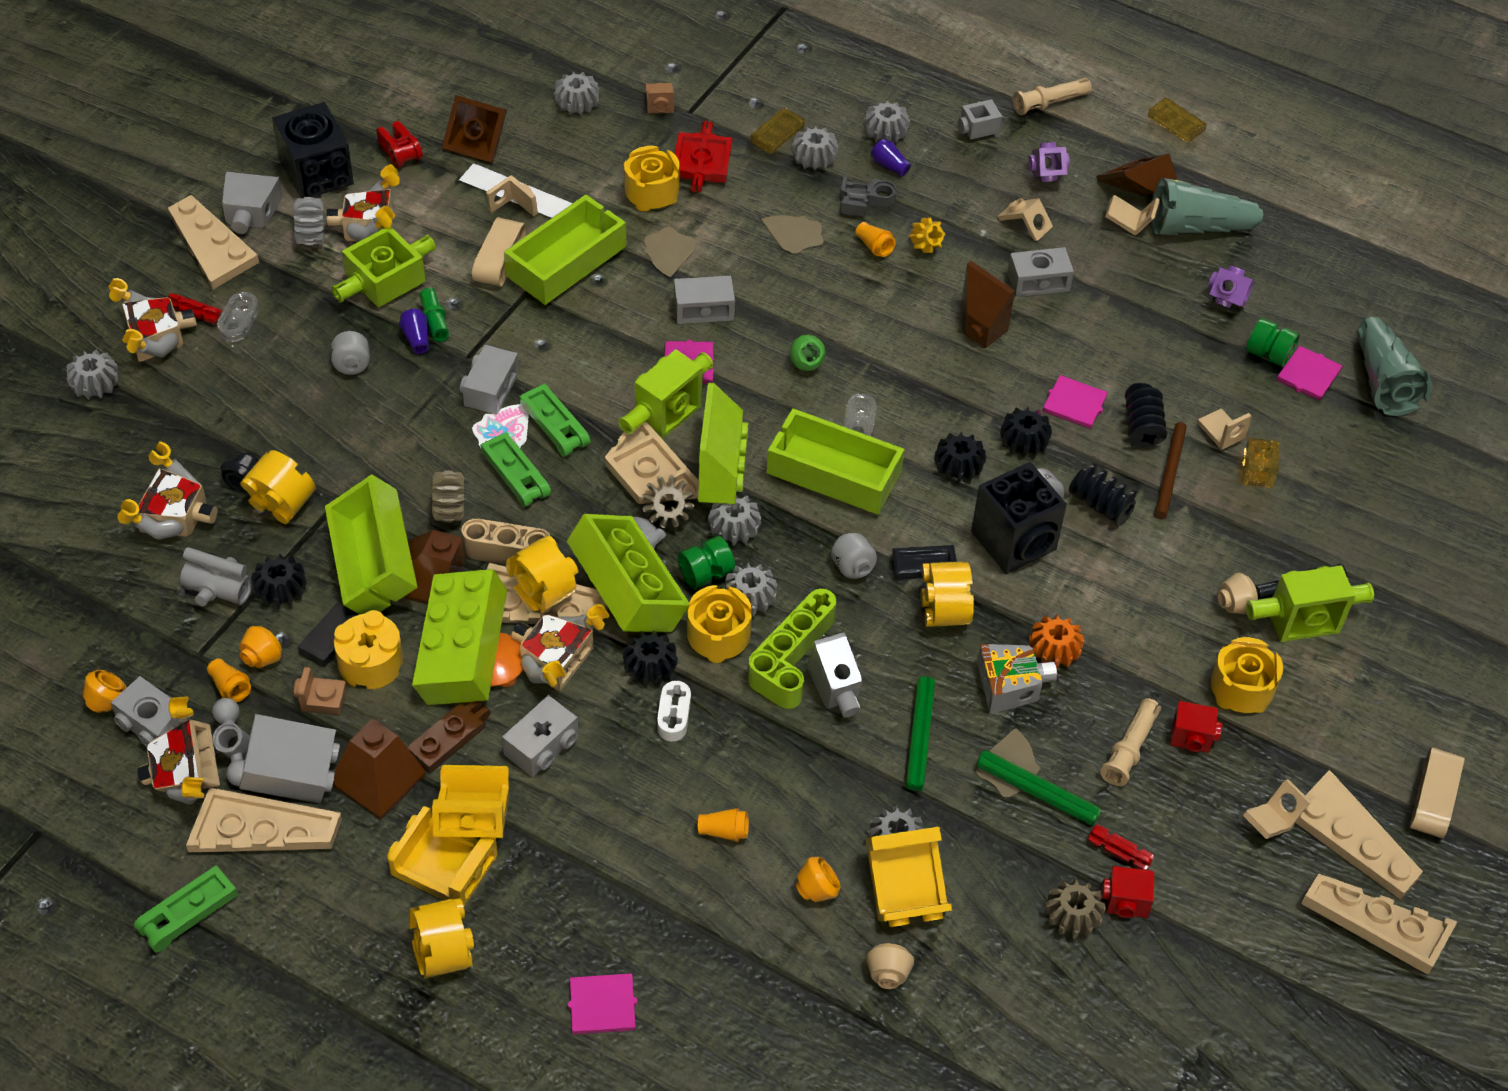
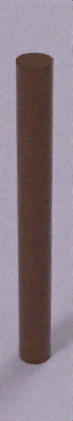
M1182 422L1176 423L1155 511V517L1158 519H1166L1187 429L1186 424Z

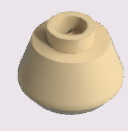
M1242 573L1233 574L1220 585L1217 591V601L1220 607L1225 608L1229 613L1247 615V600H1258L1253 581Z
M884 943L876 945L867 953L866 963L872 980L878 986L884 989H895L906 981L914 966V958L905 947Z

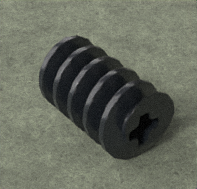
M1147 383L1132 384L1125 391L1129 441L1132 446L1139 448L1159 444L1167 437L1166 421L1164 419L1165 412L1163 410L1164 403L1162 401L1163 394L1159 389L1153 388Z
M1093 463L1089 468L1080 470L1069 485V493H1076L1077 498L1086 500L1087 505L1090 507L1096 506L1097 512L1101 514L1106 513L1107 519H1116V525L1121 526L1124 524L1135 508L1137 491L1132 490L1126 495L1127 484L1122 483L1116 488L1117 477L1115 476L1105 481L1108 471L1102 470L1097 475L1098 465L1096 463Z

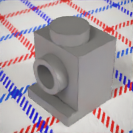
M992 99L962 106L961 118L958 119V127L962 134L967 133L970 140L988 135H993L994 138L1000 136L1002 115Z

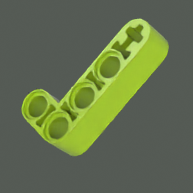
M827 589L812 591L749 657V686L779 707L792 709L800 705L802 701L804 676L794 666L812 648L814 641L819 640L834 623L836 597L831 591Z

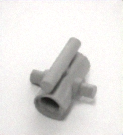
M187 547L185 549L183 559L187 561L181 572L180 583L183 587L199 591L195 597L198 605L205 606L209 600L212 601L216 597L239 605H243L247 601L252 589L251 577L246 575V565L237 563L232 557L224 559Z

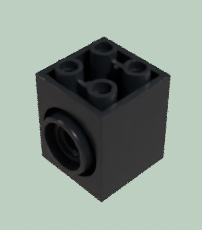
M325 102L272 117L279 160L300 198L315 197L354 184L349 144Z
M1030 461L979 485L971 533L1004 573L1008 574L1057 550L1067 503Z

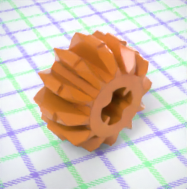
M1058 613L1053 620L1044 615L1041 623L1035 622L1029 637V646L1034 649L1035 657L1041 658L1042 663L1054 662L1056 668L1060 663L1069 667L1072 664V660H1078L1081 655V648L1084 645V635L1080 634V625H1071L1070 617L1066 620H1061Z

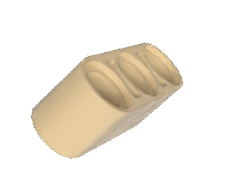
M500 217L495 219L474 261L472 268L473 281L498 287L503 286L507 278L505 276L504 251L526 236L525 223Z
M471 519L462 526L464 553L467 557L506 565L507 559L535 541L547 535L550 536L546 530L484 519Z
M1434 747L1430 748L1424 763L1409 828L1444 839L1451 821L1465 757Z

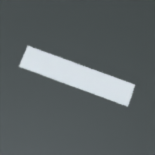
M473 163L459 180L488 191L508 177ZM529 186L536 196L538 213L553 218L573 204ZM504 190L499 191L496 195L502 197Z

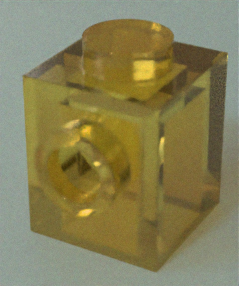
M1248 438L1243 454V484L1273 488L1279 471V441Z

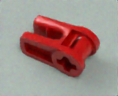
M399 120L392 124L395 138L384 127L376 128L378 142L389 156L395 168L402 167L403 163L415 159L418 161L423 158L419 141L415 136H412Z

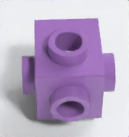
M1056 142L1040 143V149H1033L1032 155H1029L1028 158L1030 172H1033V177H1041L1042 182L1058 181V176L1067 175V169H1069L1070 165L1066 147H1056ZM1045 157L1050 161L1047 168L1045 166Z
M1229 265L1228 270L1220 267L1218 273L1213 272L1208 288H1211L1210 295L1216 297L1215 303L1231 308L1232 303L1245 308L1255 281L1244 277L1245 270ZM1233 282V289L1227 291V284Z

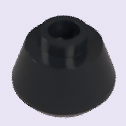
M250 453L234 455L222 463L220 467L222 479L231 488L246 493L247 491L240 483L259 460Z

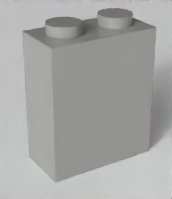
M255 714L239 789L321 804L324 792H331L335 772H330L329 767L330 763L336 764L340 744L334 743L336 730Z

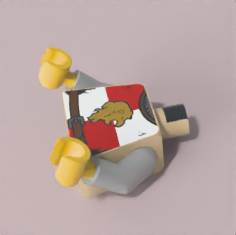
M389 164L380 173V176L384 179L383 181L379 180L366 192L345 195L343 209H327V225L343 226L344 238L347 241L356 242L367 238L383 228L392 227V220L395 214L393 213L391 189H389V186L395 187L399 184L398 170Z
M114 278L109 285L111 290L109 298L112 301L119 302L124 299L122 306L129 329L126 330L122 341L127 343L126 348L129 352L136 353L139 362L155 356L159 358L165 357L173 349L183 345L180 329L197 326L193 309L175 312L172 301L168 297L152 298L132 290L127 292V283L119 278Z
M159 442L155 448L162 456H159L152 450L149 454V461L158 466L163 464L165 468L158 469L139 505L130 499L123 501L120 506L122 510L118 513L117 518L122 524L134 522V526L140 532L146 533L157 540L175 536L187 537L192 534L198 521L210 524L215 522L218 512L217 506L206 504L203 486L176 459L171 460L169 458L171 453L170 447L164 442Z
M596 604L589 608L587 614L576 617L544 615L534 628L523 622L516 624L511 637L521 643V666L531 683H548L559 692L563 689L594 649L592 629L595 627L597 630H602L605 626L602 619L610 616L602 604Z
M185 696L169 700L168 710L171 720L160 732L158 738L148 744L149 763L138 768V778L142 784H153L155 790L166 792L170 799L190 805L194 804L198 798H204L202 789L220 786L211 727L209 724L189 719L194 713L191 708H187L189 697Z

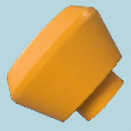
M250 626L239 644L241 651L239 656L249 667L262 668L281 659V644L265 627Z
M96 670L86 675L82 695L86 706L92 711L98 713L108 712L113 709L111 702L127 687L116 675L105 670Z
M809 857L797 874V890L805 900L811 899L814 902L836 898L841 887L837 875L823 858Z

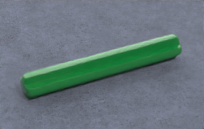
M920 676L917 682L906 788L910 791L915 790L919 792L924 789L935 688L933 677Z
M984 750L978 758V768L1089 825H1094L1097 822L1101 813L1100 807L988 750Z

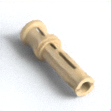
M1085 77L1049 88L1036 86L1032 91L1024 93L1017 91L1013 95V106L1019 115H1025L1027 111L1033 109L1044 110L1049 104L1090 94L1092 89L1091 83Z
M1145 698L1141 701L1138 711L1127 728L1123 739L1113 745L1109 761L1102 765L1100 774L1111 785H1126L1130 779L1129 772L1132 766L1137 765L1139 762L1140 747L1161 711V706H1157L1158 702Z

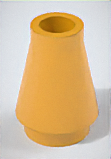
M866 222L860 223L856 228L855 235L863 241L875 256L886 257L894 250L896 240L890 231L869 225Z
M215 659L208 665L207 672L212 677L222 698H230L237 703L249 695L251 684L246 674L225 663L222 659Z
M739 808L710 814H699V835H709L736 842L748 837L749 817L747 811H740Z

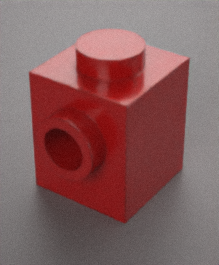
M1179 701L1173 718L1170 745L1186 748L1192 752L1209 753L1213 741L1219 742L1221 736L1222 722L1217 721L1218 708Z
M1112 866L1109 879L1103 878L1101 899L1107 900L1106 913L1117 914L1123 918H1132L1134 916L1148 918L1154 902V871Z

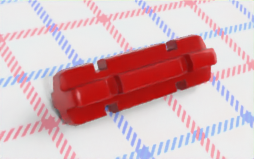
M170 293L168 295L175 311L193 309L195 318L203 319L210 323H219L222 315L221 309L178 294Z
M1096 825L1092 829L1088 838L1091 844L1099 848L1101 845L1104 846V851L1126 863L1133 862V866L1137 869L1148 870L1154 859L1152 853L1143 848L1141 851L1138 850L1136 844L1115 833L1112 835L1108 834L1109 830L1100 825Z

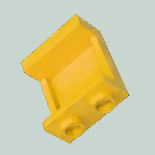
M442 765L440 770L441 787L438 799L433 800L432 804L433 837L503 838L509 801V768L507 766Z
M423 806L418 815H413L408 821L406 832L399 842L395 841L389 849L387 859L391 876L442 900L461 898L463 906H465L497 858L496 838L481 837L479 840L474 837H433L431 809Z
M940 827L865 838L878 921H888L889 927L910 924L909 917L922 915L923 922L944 919L943 912L952 911L951 903L947 902L938 841H941Z

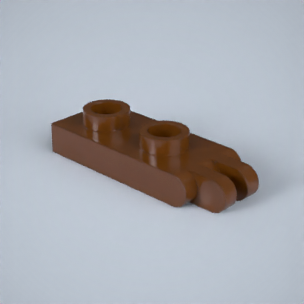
M470 702L466 706L463 703L458 704L407 746L428 773L431 774L485 728L486 723L484 721L490 716L491 711L487 707L481 708V702Z

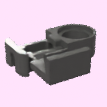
M845 175L840 200L842 201L841 213L865 217L867 205L882 208L890 207L896 201L897 188L892 182L880 179H872V184L848 181V175ZM880 191H885L890 193L891 195L883 197L878 195L877 193Z

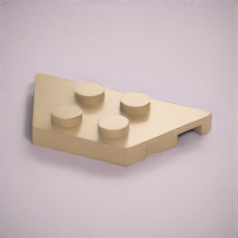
M647 422L642 424L631 435L623 432L618 439V444L612 447L605 456V466L638 504L651 503V501L643 500L641 496L642 494L652 495L653 492L646 486L648 483L653 484L656 488L659 487L657 482L658 476L663 477L665 485H667L670 475L676 477L675 486L684 480L687 485L682 492L691 490L693 496L688 499L698 498L699 480ZM671 493L665 494L666 498L662 496L660 502L675 500L671 498Z

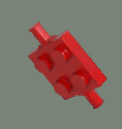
M707 121L702 123L701 132L678 133L675 155L680 164L679 178L691 179V190L695 193L696 187L697 193L702 191L703 181L726 183L733 137L712 134L714 125L711 121L708 123V128Z

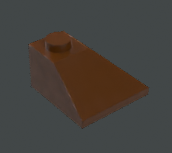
M455 95L442 148L493 163L507 110Z
M1169 153L1140 158L1096 176L1099 182L1141 196L1152 195L1161 178L1177 180Z
M972 261L967 263L961 301L964 334L971 340L987 348L1008 331L1015 290Z
M431 530L408 540L418 588L402 598L428 605L434 574L460 572L465 562L463 537Z
M372 718L349 741L335 770L333 787L379 820H382L426 776V771L398 735Z

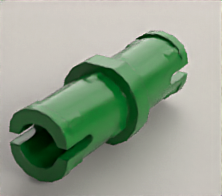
M425 288L419 294L424 310L423 314L427 316L433 340L443 342L449 338V330L445 321L446 312L439 303L435 289Z

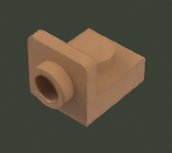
M672 83L646 84L647 114L674 113V90Z
M304 667L302 677L296 679L294 697L299 698L302 712L341 715L347 684L346 681L313 678L312 668Z

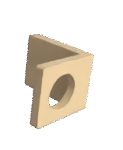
M512 175L486 192L488 210L491 213L513 199L533 217L538 214L535 194H533L528 185H523ZM504 190L502 198L494 202L496 194Z
M1114 195L1110 199L1105 217L1136 236L1155 218L1160 200L1155 198L1147 207L1140 211Z
M1039 198L1031 200L1017 199L998 215L1000 221L1023 218L1034 241H1038L1053 227ZM1036 215H1039L1042 219V228L1040 230L1034 227L1033 220Z
M1219 409L1200 418L1198 425L1223 450L1245 439L1252 416L1250 413H1247L1232 420L1223 409Z
M1287 779L1281 784L1268 803L1246 810L1243 816L1268 839L1290 831L1311 804V801ZM1285 793L1293 795L1297 801V808L1294 812L1286 811L1282 805V797Z

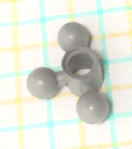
M222 698L214 704L212 709L214 719L222 724L213 734L215 754L221 752L231 759L226 775L231 784L240 786L245 763L243 759L246 758L250 735L235 724L240 713L236 701L230 698ZM238 736L237 743L233 747L228 748L229 741L233 737Z

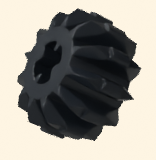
M1028 406L1024 411L1016 407L1012 413L1006 414L1003 425H1001L1000 434L1001 438H1003L1004 447H1011L1012 454L1019 451L1022 452L1024 457L1029 452L1037 456L1040 450H1045L1048 446L1052 429L1051 425H1049L1048 416H1041L1040 409L1033 412L1029 410Z
M962 431L958 436L949 433L946 439H940L937 451H935L934 460L935 464H937L938 473H946L947 480L952 477L957 478L959 483L963 478L972 481L975 475H980L983 471V466L986 462V451L983 450L982 441H975L973 434L966 437Z
M281 554L278 555L277 559L273 560L266 556L265 564L256 563V572L252 573L251 582L252 586H254V595L257 599H262L265 606L274 602L275 606L279 609L280 605L285 602L292 606L293 598L302 599L307 580L306 576H304V567L301 563H296L293 556L285 560Z
M655 630L648 636L641 631L638 639L630 637L628 646L624 647L623 650L626 673H631V678L634 682L643 679L645 686L651 680L660 685L662 677L670 679L673 669H676L678 664L675 643L669 642L667 634L657 637Z

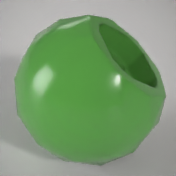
M801 335L791 344L789 351L790 360L799 370L806 372L814 371L824 362L826 356L825 346L814 335Z

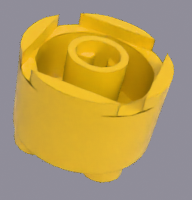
M657 146L640 147L629 154L628 160L624 162V192L628 200L635 204L638 210L645 212L677 202L680 164L677 156L667 150V153L659 151Z
M270 450L269 453L266 452L240 483L251 496L248 501L255 509L263 512L265 509L272 511L274 517L283 524H287L316 490V485L307 472L301 475L295 469L298 464L294 460L275 450Z
M549 535L525 547L506 561L508 576L514 575L518 582L514 586L515 591L521 600L535 612L541 609L540 613L545 612L576 591L574 575L578 573V568L570 557H564L558 549L555 540Z
M960 561L922 564V580L926 582V588H921L920 595L921 606L928 607L925 608L926 627L958 626L972 623L974 598L970 592V584L973 583L969 563Z
M713 585L696 592L689 602L687 611V638L691 647L713 663H721L725 659L740 654L751 640L752 611L749 599L740 590L729 586L728 589H717V585Z
M371 610L366 614L348 619L335 629L334 647L340 675L348 684L355 687L356 684L366 686V689H377L390 684L396 679L399 669L403 664V653L399 630L390 619L384 617L379 611Z
M1250 637L1234 639L1231 641V644L1223 647L1218 654L1210 681L1218 706L1242 713L1264 712L1272 702L1283 674V663L1278 653L1274 654L1269 650L1267 643Z
M461 898L409 908V928L414 929L413 951L418 969L425 979L465 970L473 966L470 950L474 949V940L471 929H464L462 919H465V911Z

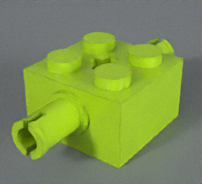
M390 226L344 249L342 256L345 275L348 278L331 287L333 296L339 303H342L349 297L361 292L378 308L426 282L423 257L436 251L434 240L426 234L409 245Z
M675 349L668 356L662 357L647 373H642L635 381V408L618 420L620 428L626 434L631 435L642 424L647 422L663 440L702 407V375L713 368V361L710 356L701 352L694 360H691Z
M1342 565L1335 567L1323 566L1314 570L1300 572L1290 571L1286 574H1281L1272 598L1247 600L1246 613L1250 621L1270 617L1280 642L1339 634L1351 605L1372 603L1374 600V590L1370 583L1351 586Z

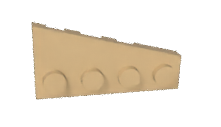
M192 195L168 207L173 223L188 244V249L192 256L196 258L199 268L208 279L212 290L259 263L258 254Z
M488 564L487 569H494L508 590L502 623L523 622L525 624H537L544 615L576 617L587 614L589 608L596 604H602L607 611L608 606L604 603L597 589L576 584V591L572 595L543 613H540L541 609L535 612L521 600L515 591L514 586L518 584L515 576L509 577L505 566Z
M1330 770L1305 795L1311 801V804L1296 824L1401 900L1420 879L1423 871ZM1297 805L1291 810V812H1294L1296 810Z
M209 787L186 847L188 852L332 849L342 817L340 812Z
M1321 874L1317 875L1301 903L1427 975L1432 970L1457 924V921L1449 918L1440 921L1429 917L1428 911L1414 907L1411 911L1394 905V899L1382 895L1375 898L1365 895L1362 888Z

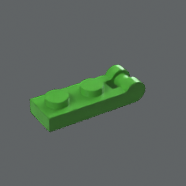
M545 383L520 395V404L556 445L562 457L572 454L573 449L577 447L583 448L591 444L586 430ZM571 433L573 436L568 439L564 436Z
M507 432L480 444L481 453L515 494L523 508L533 504V500L538 497L543 499L551 495V489L547 481ZM532 483L533 487L526 489L525 485Z
M216 865L141 915L135 921L134 927L140 935L147 936L148 945L154 952H161L170 945L173 939L238 896L237 890ZM165 919L168 924L159 929L157 927L158 923Z

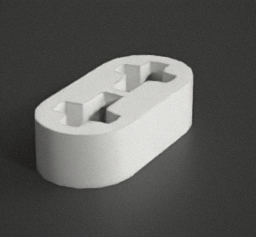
M671 681L663 687L661 692L657 729L660 737L666 741H678L687 732L691 690L684 682ZM674 694H680L678 705H672ZM671 717H676L674 728H668Z

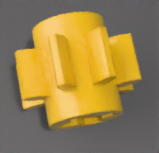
M922 218L921 223L912 224L914 228L909 238H911L914 244V249H922L923 253H933V248L942 247L941 242L945 233L940 227V221L932 222L931 218Z

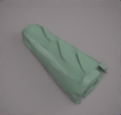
M1161 178L1153 193L1152 201L1155 198L1160 200L1155 218L1151 221V227L1155 234H1204V231L1230 232V230H1247L1260 225L1263 220V210L1259 208L1258 203L1240 199L1235 195L1212 192V189L1193 186L1184 181Z
M1379 317L1364 319L1357 329V338L1365 358L1363 362L1369 376L1368 383L1372 391L1370 394L1377 409L1381 408L1385 415L1391 416L1405 415L1419 409L1418 402L1422 398L1427 402L1433 389L1428 372L1423 369L1415 355L1408 351L1403 341L1396 337L1390 326H1386L1382 319Z

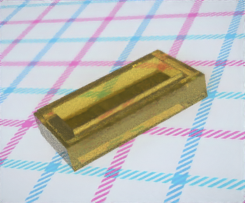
M1167 97L1151 107L1148 112V117L1188 143L1206 130L1207 124Z
M784 107L751 134L750 142L772 154L805 126V119Z

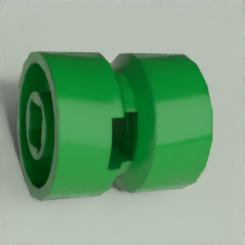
M1262 317L1248 340L1246 351L1261 358L1268 355L1270 362L1284 368L1296 349L1300 334L1285 327L1278 330L1277 323Z
M715 536L703 541L701 548L694 545L677 554L680 571L688 586L694 590L711 583L712 577L718 580L726 577L727 574L733 573L735 568L732 552L721 536Z

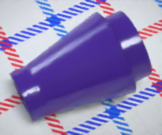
M882 139L871 151L870 155L874 158L876 164L898 174L900 177L906 175L911 168V164L904 158L892 141Z
M420 309L406 310L400 316L399 326L411 345L413 353H425L430 348L428 343L427 316Z

